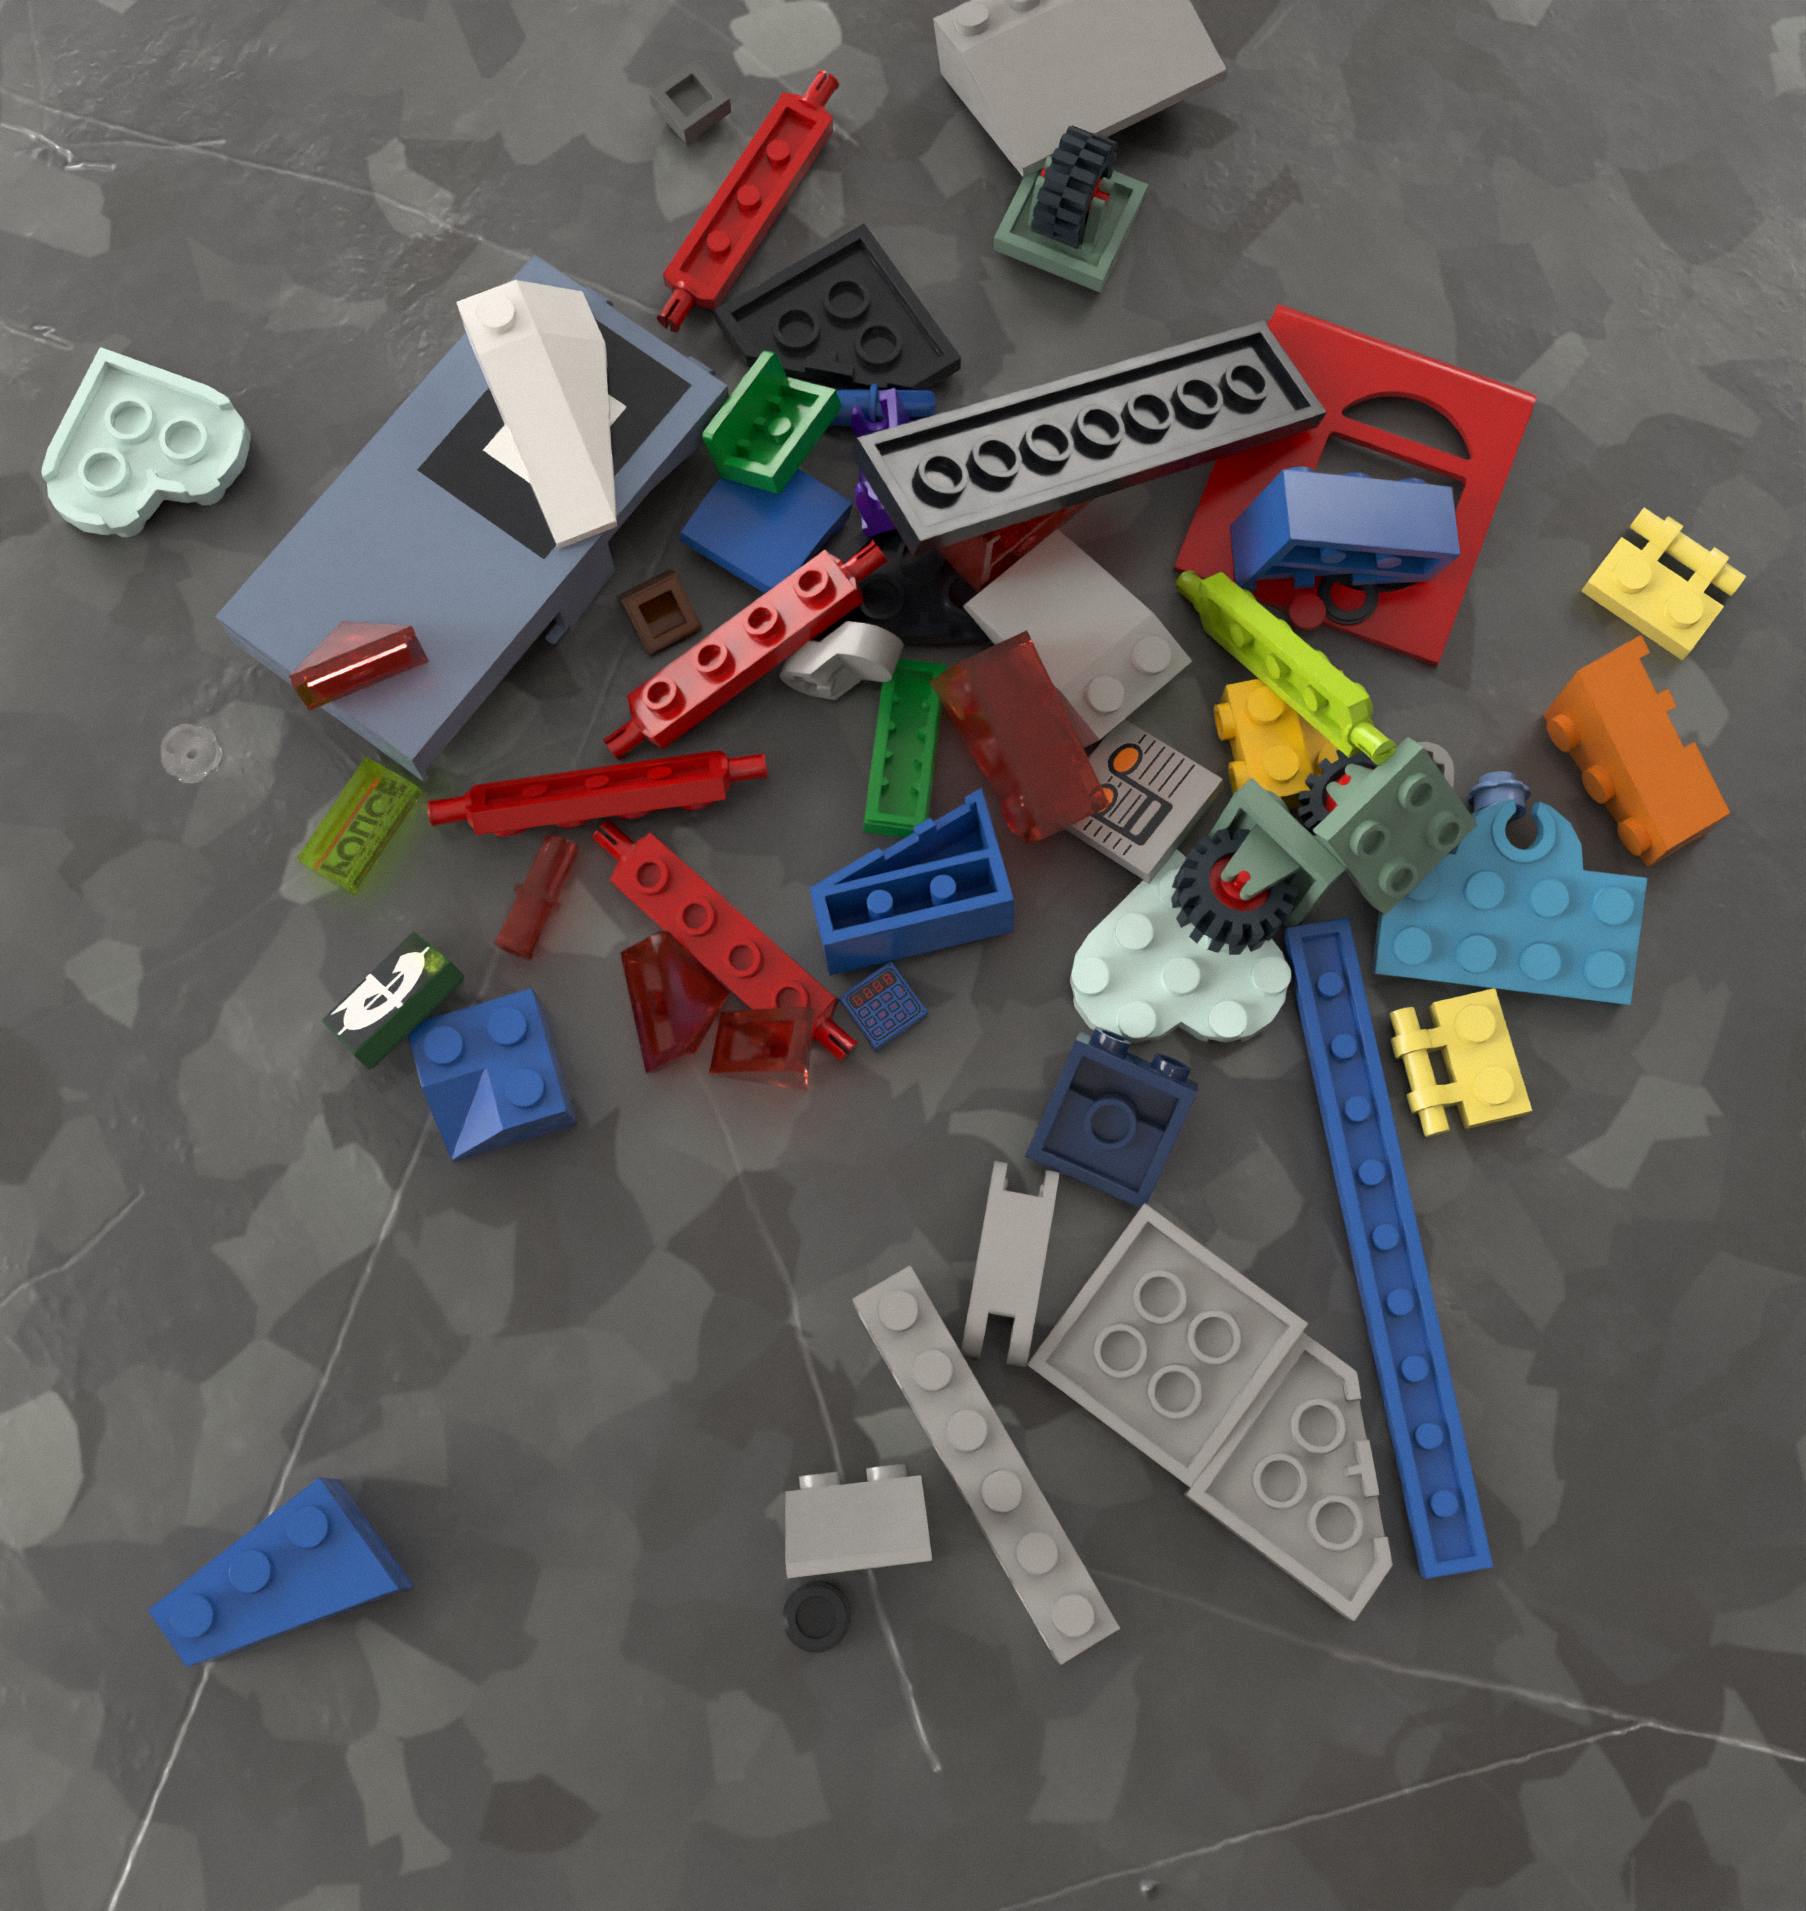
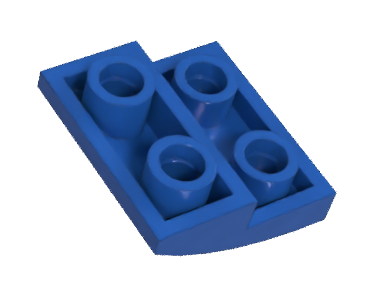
M800 469L796 470L780 494L720 477L682 529L679 541L761 592L767 593L816 556L817 551L849 519L853 502Z

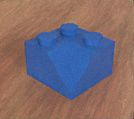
M532 988L424 1020L408 1034L423 1092L451 1161L457 1162L577 1125L545 1007Z

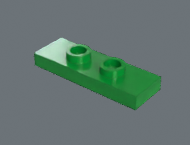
M899 658L891 680L882 682L863 825L864 833L906 838L914 833L913 827L929 818L947 667L945 664Z

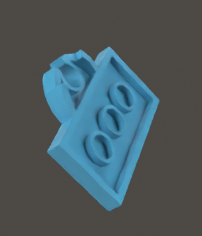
M1515 799L1495 802L1472 813L1471 815L1478 825L1452 849L1451 854H1447L1386 915L1379 911L1371 973L1631 1005L1648 878L1583 870L1582 845L1571 823L1553 807L1542 802H1534L1530 813L1537 830L1534 842L1523 850L1514 847L1508 841L1505 834L1507 821L1516 812Z

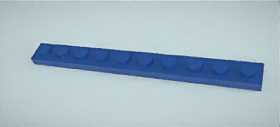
M1349 917L1286 927L1282 934L1291 969L1292 982L1420 1577L1428 1579L1493 1567Z

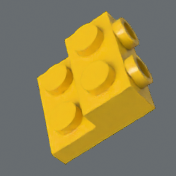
M1260 679L1226 685L1219 702L1220 704L1214 705V720L1220 740H1229L1234 762L1229 763L1228 773L1233 795L1247 781L1253 778L1263 789L1278 795L1285 802L1288 809L1301 807L1302 805L1298 801L1300 791L1310 790L1305 780L1310 773L1317 776L1322 774L1323 771L1318 764L1325 758L1331 764L1337 761L1339 758L1336 751L1339 749Z

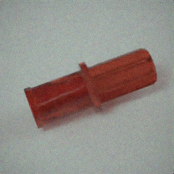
M548 835L544 839L524 883H517L513 889L517 897L498 937L494 941L497 947L519 958L532 960L533 952L552 911L558 912L562 907L558 897L579 854V848L574 843L557 835Z

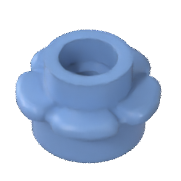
M1497 771L1481 776L1478 780L1479 784L1470 789V794L1467 797L1468 802L1474 805V812L1498 801L1515 799L1516 812L1507 821L1511 822L1526 814L1525 801L1531 796V789L1529 786L1524 785L1522 781L1517 780V776L1514 773Z

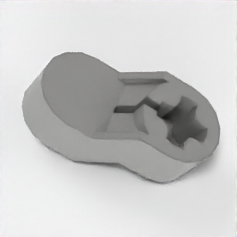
M846 621L821 642L808 641L786 658L780 672V678L789 687L804 694L837 700L862 679L877 682L890 681L904 644L901 639L886 629L866 623Z

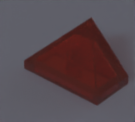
M341 621L289 675L293 688L310 711L429 662L413 627L410 625Z
M658 931L620 952L646 1073H656L696 1054L730 993L669 931Z
M804 1006L721 1012L709 1073L719 1077L807 1091L815 1010Z

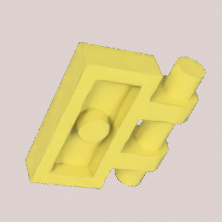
M1644 507L1629 528L1649 541L1643 550H1640L1621 537L1581 592L1683 661L1724 607L1704 593L1706 588L1712 583L1732 596L1746 576L1726 563L1730 558L1715 547L1708 551L1680 532L1683 525L1669 516L1664 521ZM1664 552L1694 571L1688 582L1658 562Z
M1495 988L1433 1002L1428 1008L1434 1026L1433 1029H1420L1414 1007H1406L1389 1013L1395 1032V1037L1390 1039L1395 1059L1403 1060L1412 1091L1406 1094L1411 1114L1419 1115L1425 1137L1436 1136L1450 1131L1444 1111L1446 1107L1457 1105L1464 1130L1525 1116L1532 1111ZM1441 1050L1450 1084L1437 1085L1428 1053Z

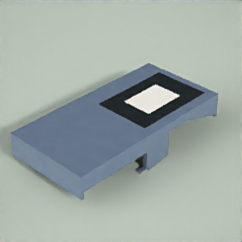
M535 254L511 281L519 280L582 291L606 344L617 527L558 549L465 332L215 616L234 644L423 782H426L429 778L425 772L554 617L556 625L545 637L549 643L555 644L568 627L572 629L615 573L608 546L610 538L647 494L704 442L702 438L704 430L729 398L728 386L714 377L716 375L714 370L695 357L690 356L686 358L612 307L613 302L592 287H582Z

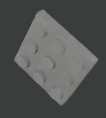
M1144 1203L1027 1365L1191 1488L1308 1323Z

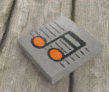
M1124 719L1106 735L1050 805L1047 813L1049 820L1150 884L1224 789L1223 779Z

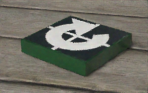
M413 931L321 1021L370 1070L376 1067L464 981L463 978L465 976L451 961Z

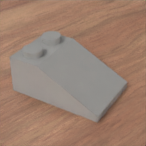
M1058 528L963 606L1080 750L1103 738L1192 662L1155 614Z
M906 1464L867 1468V1482L841 1485L839 1472L800 1476V1490L785 1492V1564L787 1578L932 1561L921 1475L907 1477Z

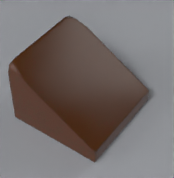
M667 570L616 596L648 655L703 628L676 572L672 570Z

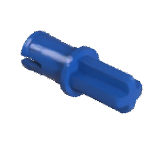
M871 384L870 390H836L842 408L829 426H851V409L854 405H858L863 410V416L867 421H882L885 416L881 412L879 392L885 390H880L878 384ZM896 390L911 422L936 415L937 403L934 392L930 390Z

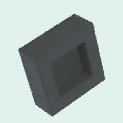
M695 59L649 90L651 106L685 144L731 113L730 98Z

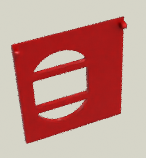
M1277 304L1267 326L1327 413L1317 428L1215 461L1173 571L1182 574L1185 571L1192 570L1202 580L1223 572L1235 583L1230 525L1283 469L1309 467L1315 471L1326 441L1331 436L1461 481L1464 485L1455 510L1460 556L1430 581L1417 582L1400 590L1378 592V603L1374 612L1362 623L1350 626L1340 625L1332 622L1325 616V604L1317 596L1319 583L1324 576H1314V588L1294 589L1293 578L1257 580L1256 591H1250L1257 602L1287 612L1289 622L1299 629L1314 631L1322 625L1437 667L1526 425L1532 416V409L1537 395ZM1378 397H1403L1422 402L1439 411L1456 427L1466 444L1470 460H1465L1347 418L1342 415V412L1360 402ZM1336 582L1331 587L1330 598L1333 604L1340 610L1355 611L1363 606L1365 592Z

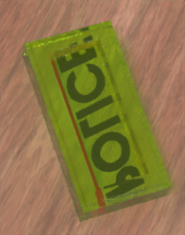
M365 757L296 860L305 868L354 895L422 792L415 784Z

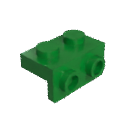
M765 350L743 376L739 385L718 413L711 419L703 432L702 438L721 478L780 494L838 414L842 404L836 389L787 377L778 354Z

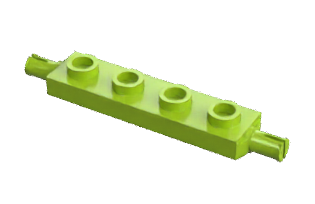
M1192 570L1185 571L1178 577L1175 584L1178 586L1176 591L1194 604L1195 610L1200 615L1203 630L1348 758L1363 751L1376 765H1382L1396 752V748H1393L1396 746V743L1375 728L1373 721L1370 719L1373 714V705L1365 688L1357 682H1352L1335 668L1324 653L1310 647L1292 631L1287 622L1277 619L1256 601L1250 591L1240 588L1223 572H1219L1204 580Z

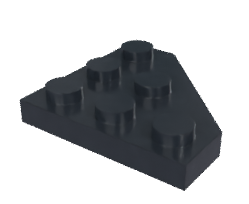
M865 224L860 225L714 310L716 323L745 365L750 368L762 352L767 350L778 354L786 375L863 390H870L871 384H878L880 390L896 388V390H927L961 369L960 355Z
M897 529L866 537L862 530L836 556L844 563L873 540L888 560V563L882 565L858 583L861 587L864 602L824 630L822 634L827 637L846 621L859 622L886 629L901 639L904 645L990 642L989 637L963 606L1019 561L1018 558L988 533L913 556Z

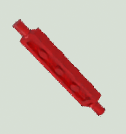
M825 70L818 71L816 78L804 95L781 94L663 272L665 286L673 292L662 311L657 315V321L664 328L668 329L669 326L671 332H678L693 306L708 308L712 311L717 309L834 132L833 117L824 108L835 90L839 87L838 80L831 73L827 77Z
M872 540L869 545L844 563L839 558L827 553L826 550L815 556L629 693L626 698L629 702L632 719L608 737L603 738L608 749L617 760H620L622 756L647 738L651 743L662 749L667 747L800 649L808 641H811L864 602L861 587L858 583L879 567L888 563L882 551Z
M716 750L473 785L464 796L428 800L427 810L432 827L468 821L469 825L474 829L475 835L493 833L497 836L507 837L520 834L531 827L555 824L559 827L570 828L580 826L594 818L617 815L621 818L633 819L645 816L652 810L678 806L686 810L701 809L711 805L714 801L726 800V793L731 787V783L768 779L764 752L755 755L727 758L724 752Z
M607 820L600 825L605 832L617 841V844H615L599 830H596L592 837L594 842H597L618 861L609 881L792 1046L799 1047L815 1038L840 1063L850 1056L832 1039L834 1036L852 1052L859 1044L857 1040H854L831 1019L839 1002L837 997L657 836L649 833L634 843L613 824V821Z

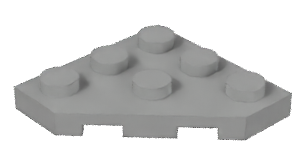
M1302 1332L1191 1488L1188 1487L1184 1496L1349 1621H1355L1392 1567L1388 1537L1384 1535L1377 1497L1380 1493L1370 1440L1366 1438L1359 1401L1362 1397L1357 1371Z

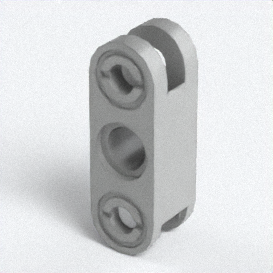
M994 1161L961 1354L966 1357L980 1359L988 1313L1012 1317L1006 1364L1026 1368L1056 1200L1059 1172L1046 1170L1043 1185L1040 1187L1038 1196L1006 1191L1008 1179L1005 1176L1008 1163Z

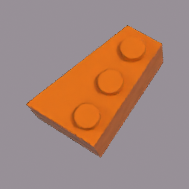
M1639 635L1578 670L1543 716L1547 721V730L1553 743L1561 751L1568 752L1581 770L1582 782L1588 794L1597 803L1604 804L1618 824L1617 832L1623 845L1633 855L1640 856L1647 868L1710 832L1730 814V811L1696 743L1692 742L1683 746L1667 714L1668 711L1677 707L1669 689L1656 692L1640 660L1641 657L1647 655L1650 651L1642 635Z

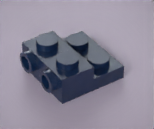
M1095 1027L1092 1036L1079 1032L1024 1157L1141 1208L1144 1203H1148L1195 1099L1198 1083L1188 1079L1191 1068L1184 1063L1159 1053H1155L1152 1062L1128 1053L1131 1045L1128 1039L1110 1030Z

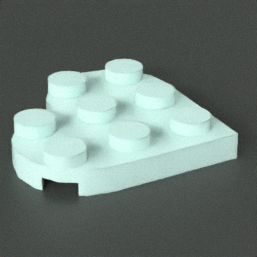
M100 347L47 449L41 470L42 478L47 482L49 499L67 522L84 532L132 537L142 531L146 520L154 514L164 500L183 503L197 502L201 505H212L220 501L225 494L226 488L231 486L245 467L250 448L251 433L228 397L210 386Z
M1176 849L1150 884L1143 880L1087 936L1075 954L1070 984L1074 995L1075 1009L1092 1030L1095 1027L1104 1028L1123 1036L1132 1043H1139L1151 1040V1042L1159 1041L1179 1027L1200 1041L1207 1042L1210 1039L1228 1043L1240 1039L1241 1042L1247 1041L1270 1025L1285 1002L1287 986L1291 980V969L1284 960L1282 951L1272 938L1269 942L1266 940L1261 948L1250 952L1247 945L1240 955H1229V944H1224L1219 953L1207 950L1212 940L1208 936L1203 935L1198 944L1189 937L1195 928L1194 925L1189 923L1181 928L1176 917L1182 907L1172 908L1171 897L1176 888H1172L1174 878L1186 859Z

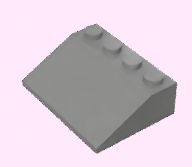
M971 0L933 18L941 75L1023 178L1044 168L1047 157H1052L1055 148L1059 147L1062 135L1066 134L1069 126L1073 125L1106 138L1227 79V69L1190 0Z

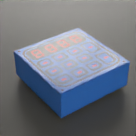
M891 961L839 996V1002L875 1052L928 1017V1011Z

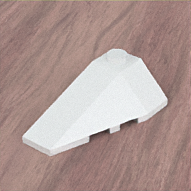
M514 280L456 302L469 342L558 549L617 527L614 465L610 433V401L607 383V350L605 341L583 292Z

